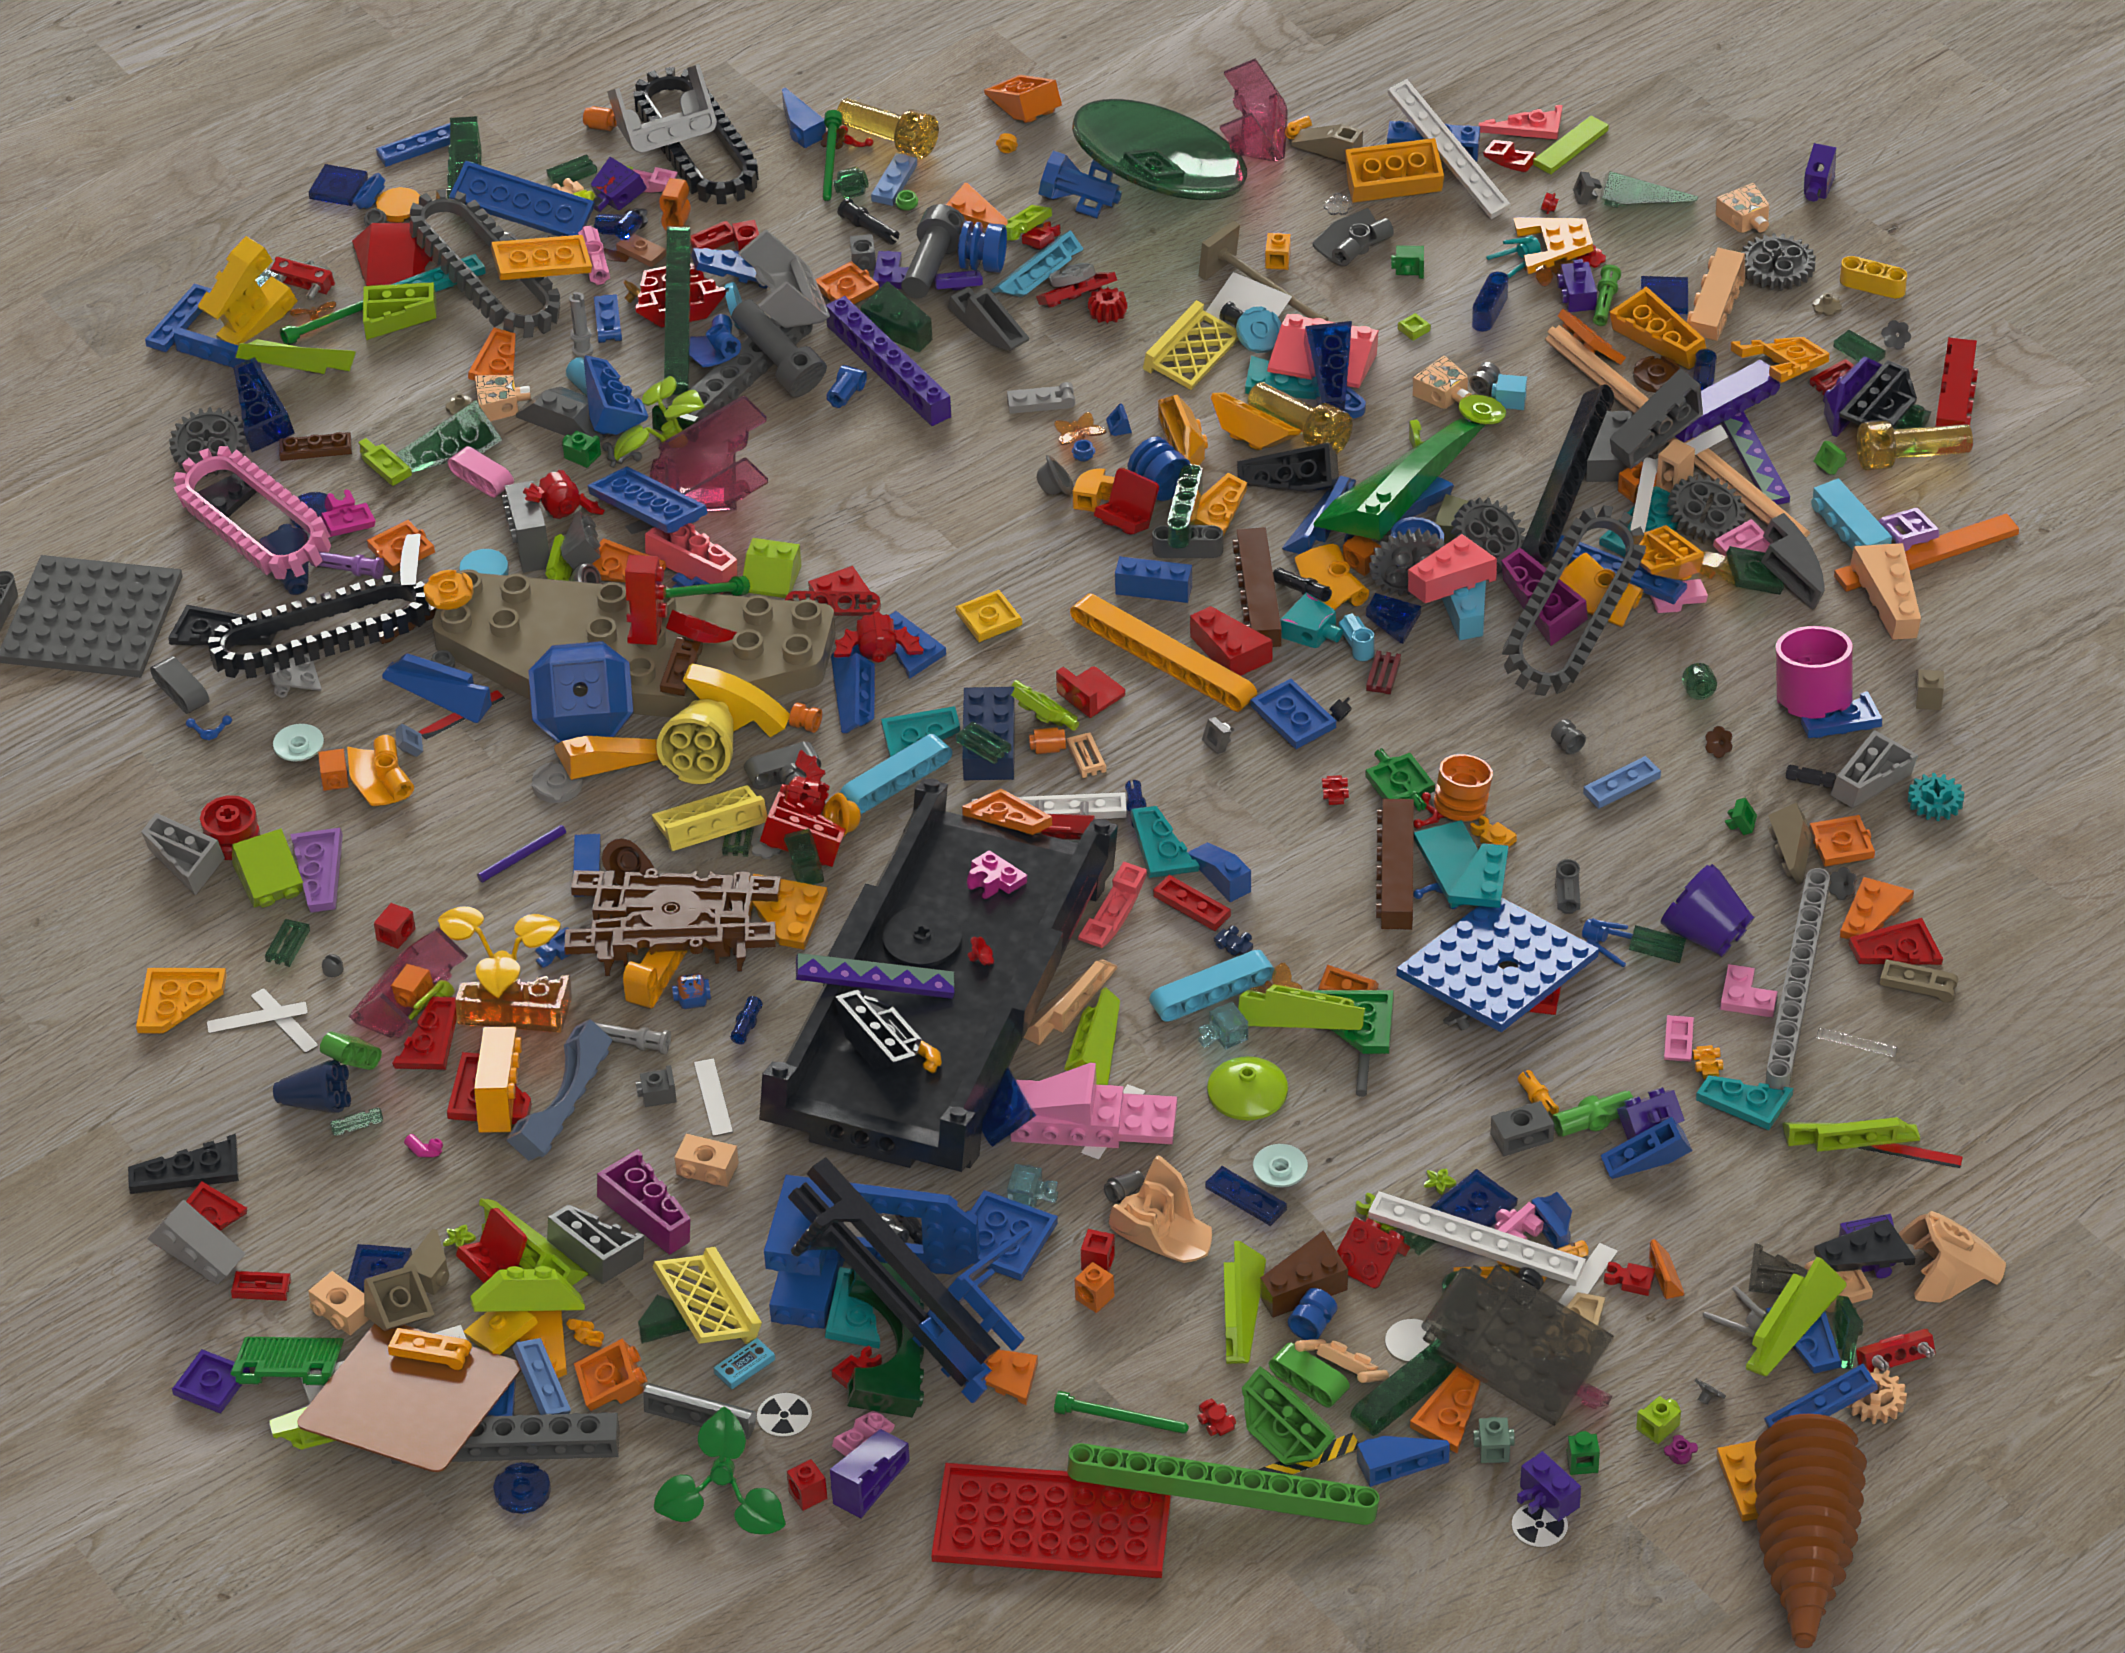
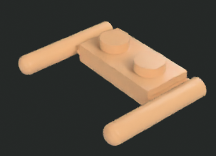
M1324 1339L1299 1340L1295 1343V1349L1298 1352L1317 1351V1355L1357 1374V1380L1360 1383L1386 1381L1389 1378V1373L1386 1370H1377L1378 1366L1370 1363V1357L1361 1353L1354 1355L1346 1351L1347 1346L1340 1342L1332 1341L1331 1343H1326Z

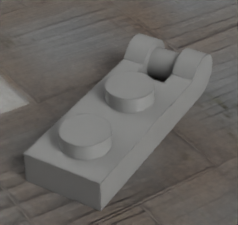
M1064 382L1056 387L1007 391L1009 413L1072 408L1076 403L1073 395V385L1069 382Z

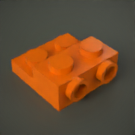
M623 1338L574 1363L585 1404L590 1411L614 1399L622 1404L644 1391L643 1384L647 1382V1377L643 1369L637 1366V1362L641 1361V1357L635 1346L630 1347Z

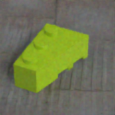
M434 282L364 286L363 325L366 340L436 319L437 300Z

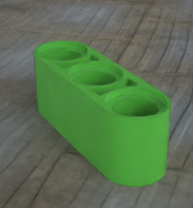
M336 1032L327 1033L320 1044V1052L342 1064L368 1070L374 1069L382 1056L380 1048L358 1037Z
M1287 1343L1268 1363L1274 1375L1327 1408L1332 1407L1350 1388L1347 1378L1342 1373L1307 1351L1298 1352L1295 1349L1294 1343Z

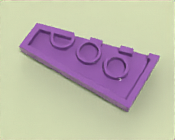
M333 828L290 834L310 913L336 909L343 837L341 829Z

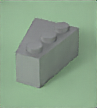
M1874 730L1837 775L1831 796L1853 808L1911 775L1918 754Z
M158 813L152 817L141 831L149 850L195 896L225 858L218 840Z
M184 1199L147 1238V1240L217 1285L246 1254Z

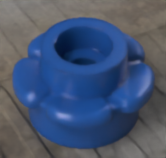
M1084 439L1076 441L1072 448L1073 457L1079 461L1091 459L1093 454H1095L1092 442Z

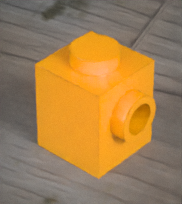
M1268 233L1265 250V269L1289 270L1291 234Z

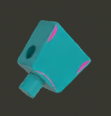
M1307 592L1280 619L1282 639L1312 648H1318L1326 639L1337 643L1343 635V629L1336 626L1335 610Z

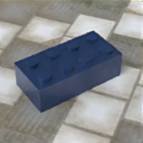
M1014 687L964 688L962 752L964 781L1014 780L1015 698L1011 696Z

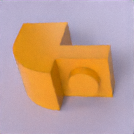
M1102 468L1092 469L1081 474L1073 489V509L1095 512V508L1100 505L1101 499L1109 501L1115 477L1106 476L1105 469Z

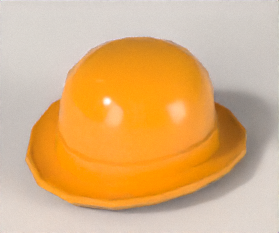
M836 793L827 801L822 816L846 829L845 837L847 833L854 831L859 826L861 812L855 802L847 800L843 793Z

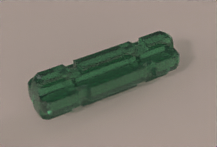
M379 1107L369 1109L368 1113L362 1111L344 1117L345 1120L342 1121L340 1118L332 1120L330 1122L331 1131L334 1136L345 1134L344 1131L346 1130L352 1132L368 1127L369 1123L373 1125L383 1122L382 1112Z

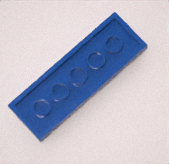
M465 161L449 195V199L455 200L457 191L465 193V205L475 199L480 205V209L483 208L490 215L559 237L578 235V232L586 226L594 208V201L469 161Z
M628 466L587 485L589 494L666 533H674L680 527L688 523L697 522L700 517L708 514L706 505Z

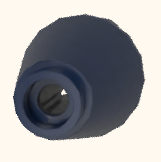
M283 524L278 527V530L262 537L259 543L272 554L288 555L301 549L309 539L304 530L293 528L291 524ZM309 561L302 565L306 574L296 577L291 568L286 569L285 579H279L290 594L299 595L307 590Z
M328 1060L285 1077L279 1082L274 1083V1099L277 1103H282L286 1106L339 1113L343 1111L344 1107H350L351 1095L347 1091L346 1082L349 1078L348 1067L345 1064L340 1065L336 1060Z

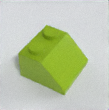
M752 538L746 553L743 576L747 577L750 582L748 593L785 598L792 591L802 566L800 544Z

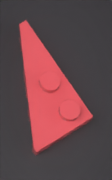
M1556 105L1555 110L1549 112H1542L1541 109H1537L1532 112L1509 115L1508 120L1495 123V119L1479 122L1480 133L1557 139L1563 105Z

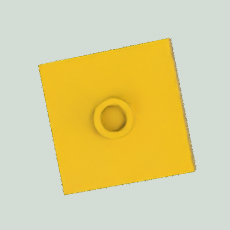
M999 589L955 606L956 614L978 642L1023 625L1022 618Z
M528 1311L486 1312L463 1332L467 1339L482 1349L501 1355L532 1329L538 1321Z

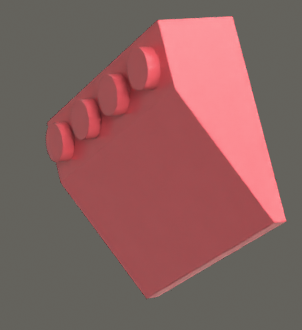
M1287 314L1281 324L1267 372L1360 388L1377 356L1379 330H1374L1367 326H1351L1344 322H1329L1322 318L1312 319L1299 314Z

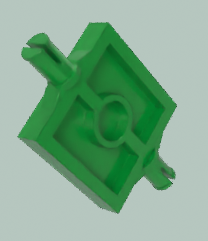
M1380 748V751L1379 749L1376 750L1374 755L1380 763L1366 769L1365 777L1382 799H1414V806L1417 811L1424 810L1426 803L1422 800L1421 795L1425 792L1429 794L1435 792V783L1411 753L1399 757H1389L1383 748Z

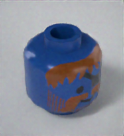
M701 973L681 975L677 979V985L672 986L674 1001H679L683 1009L704 1007L707 1004V1000H711L709 979H704Z

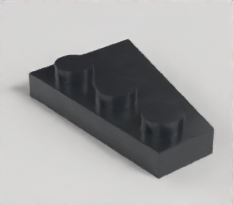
M233 474L197 493L228 518L255 495L257 491L236 474Z
M1888 1219L1814 1247L1816 1257L1822 1258L1835 1272L1861 1270L1863 1266L1879 1265V1268L1890 1267V1263L1904 1262L1905 1266L1915 1265L1916 1259Z

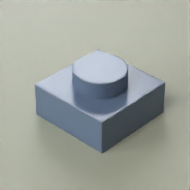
M400 724L395 729L397 747L404 752L418 757L423 752L422 734L404 724Z

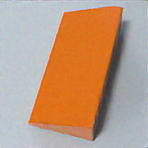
M1327 965L1318 989L1377 990L1379 984L1375 980Z
M1652 1239L1649 1247V1260L1652 1268H1655V1275L1665 1299L1683 1296L1684 1290L1669 1253L1655 1239Z

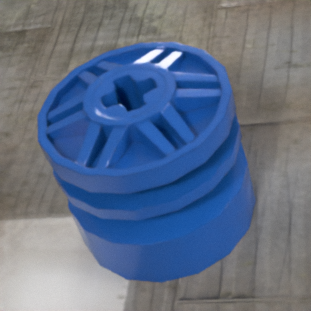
M965 221L958 242L960 268L968 270L971 265L972 270H977L982 261L985 272L1001 273L1007 248L1006 225L989 223L984 233L981 222H976L974 226L972 221Z
M1159 436L1151 437L1136 447L1127 464L1128 470L1158 483L1159 491L1156 499L1159 501H1167L1176 497L1184 490L1192 475L1190 461L1180 452L1176 451L1164 438Z

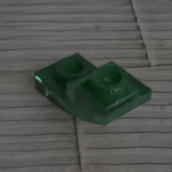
M1914 404L1894 428L1891 429L1890 437L1913 444L1927 424L1931 411L1925 410L1923 406Z

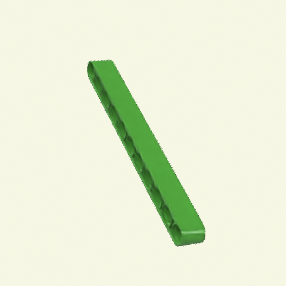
M1084 1443L1073 1445L1068 1455L1067 1473L1069 1477L1076 1481L1361 1525L1371 1524L1377 1517L1379 1494L1370 1487Z

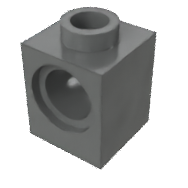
M873 234L850 236L852 262L861 270H875L876 260Z

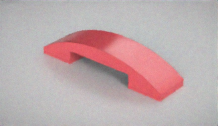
M1123 861L1112 880L1113 887L1094 919L1089 918L1078 936V940L1103 948L1113 939L1128 917L1139 895L1147 869Z

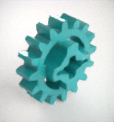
M1932 773V777L1929 778L1923 774L1922 780L1915 778L1914 784H1910L1907 801L1911 803L1910 809H1917L1918 816L1925 814L1926 820H1929L1931 816L1935 817L1936 821H1940L1942 816L1949 820L1950 814L1957 816L1958 810L1963 808L1965 792L1961 791V784L1955 785L1954 778L1947 780L1946 774L1937 777L1936 773Z

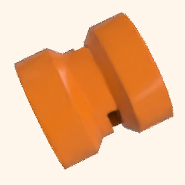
M796 702L790 712L789 725L795 728L802 726L806 731L815 733L822 721V710L816 707L807 708L805 704Z

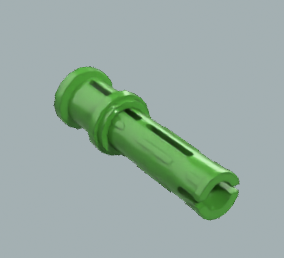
M1605 265L1601 269L1600 275L1602 278L1597 285L1599 296L1593 316V322L1598 326L1607 324L1612 298L1618 291L1617 281L1621 278L1622 272L1615 265Z

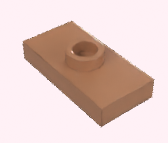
M632 232L616 244L617 251L650 267L656 265L667 255L665 248Z

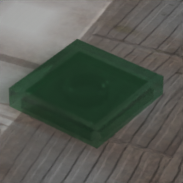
M1729 546L1726 556L1736 587L1778 595L1782 593L1784 589L1783 582L1761 562L1765 555L1764 552Z

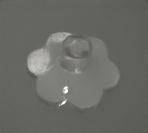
M1335 193L1328 198V201L1324 202L1323 207L1328 210L1330 215H1346L1348 210L1352 209L1353 204L1341 193Z

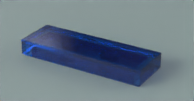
M1221 1166L1205 1182L1206 1189L1269 1226L1287 1210V1203L1224 1166Z

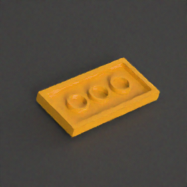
M583 235L491 242V251L500 280L592 272V264Z

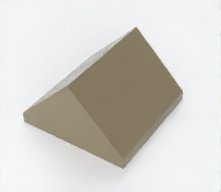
M415 1265L364 1280L365 1316L384 1331L435 1315Z

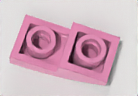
M871 1411L857 1418L852 1429L834 1437L832 1447L844 1456H847L879 1429L891 1433L895 1425L882 1414Z

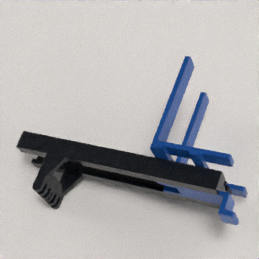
M825 1157L813 1165L806 1174L834 1205L829 1208L807 1182L790 1193L788 1196L790 1201L812 1223L791 1248V1253L798 1257L808 1250H836L914 1335L912 1339L918 1346L923 1345L942 1366L941 1371L948 1378L951 1376L961 1387L966 1385L961 1392L971 1403H975L987 1390L985 1378L992 1370L986 1363L1001 1348L988 1334L992 1329L1012 1351L1017 1349L1025 1338L979 1289L987 1283L995 1271L991 1268L975 1281H972L971 1278L1022 1242L1032 1229L1029 1226L1025 1227L958 1276L947 1289ZM843 1222H851L929 1307L930 1310L927 1313ZM965 1299L981 1316L983 1321L980 1324L960 1304L961 1301Z

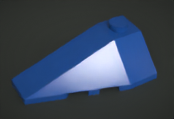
M585 355L584 368L589 416L594 430L601 434L618 435L646 421L648 414L644 403L639 398H634L631 395L632 389L629 386H624L619 381L621 376L608 360Z

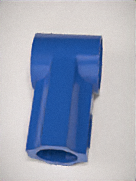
M842 365L837 373L836 382L826 394L827 401L836 408L845 406L855 391L863 390L867 380V372Z

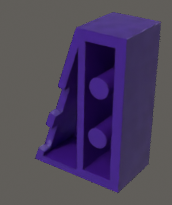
M879 1429L830 1468L833 1504L861 1519L910 1461L909 1444Z

